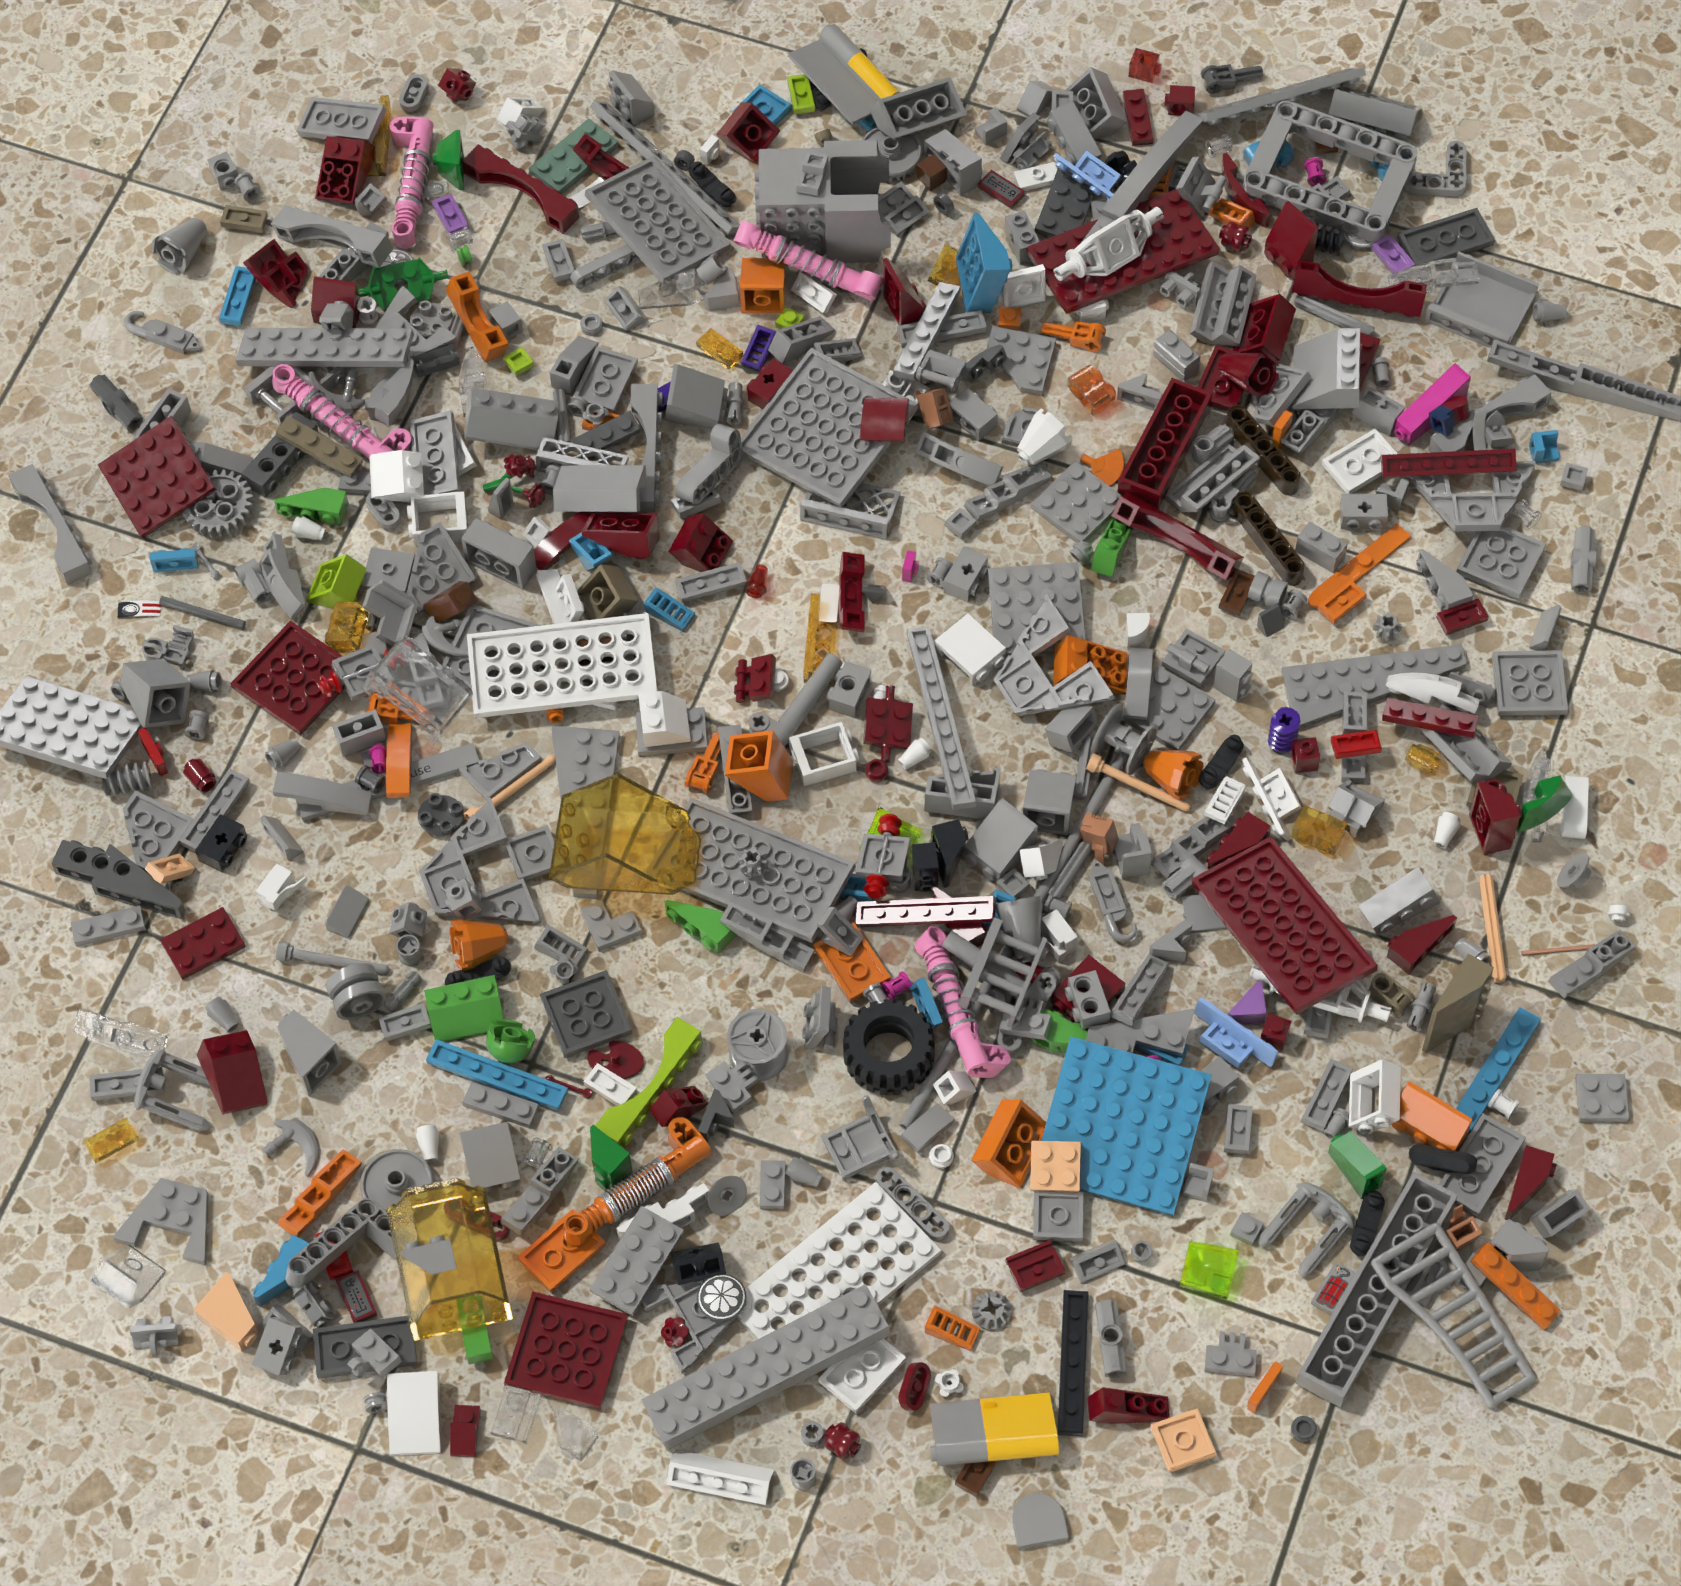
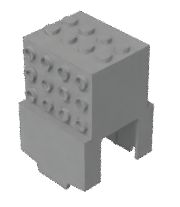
M877 140L824 141V148L759 149V168L755 169L756 225L761 228V233L766 231V235L772 234L771 237L774 235L786 237L787 245L794 240L795 245L800 247L805 245V249L811 252L815 250V253L820 256L826 254V258L832 261L837 259V261L840 260L843 263L879 262L881 250L891 248V222L881 220L878 208L880 183L889 181V155L880 154ZM807 151L829 155L818 196L797 192V183L802 173V164ZM766 252L762 254V257H768Z

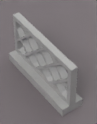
M861 483L851 495V497L855 496L858 501L852 504L846 502L844 507L833 506L832 503L821 498L823 502L811 501V499L818 496L808 491L800 505V520L887 539L889 526L901 492ZM865 491L869 492L872 496L863 499L859 493ZM887 496L893 498V501L884 504L880 498ZM876 500L879 506L870 509L867 504ZM862 506L866 512L855 511L853 509ZM884 511L887 518L875 514Z

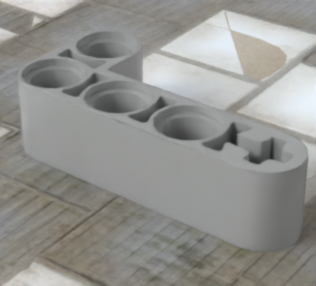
M716 424L711 431L712 449L679 480L675 488L677 498L699 504L740 464L743 458V447L739 430L722 424Z

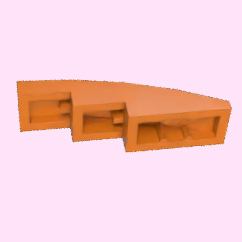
M388 724L387 798L411 797L412 724Z
M342 1149L312 1177L311 1185L295 1199V1205L279 1219L278 1226L291 1235L299 1237L347 1185L362 1165V1161Z

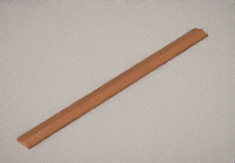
M1595 944L1521 951V954L1531 955L1590 949Z

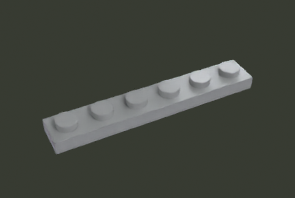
M939 282L893 369V376L911 381L916 379L918 367L921 366L929 349L931 350L960 294V286Z

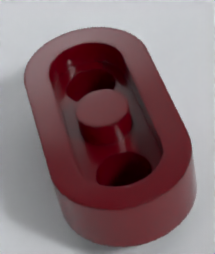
M911 1363L906 1370L898 1396L900 1406L906 1411L918 1410L923 1405L931 1380V1371L926 1363Z

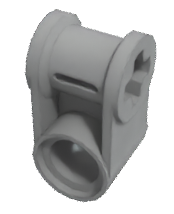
M716 252L705 259L696 270L699 277L708 285L729 269L716 257Z

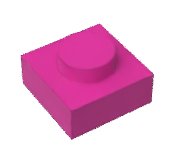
M907 550L902 568V581L911 582L913 574L917 575L919 561H916V552Z

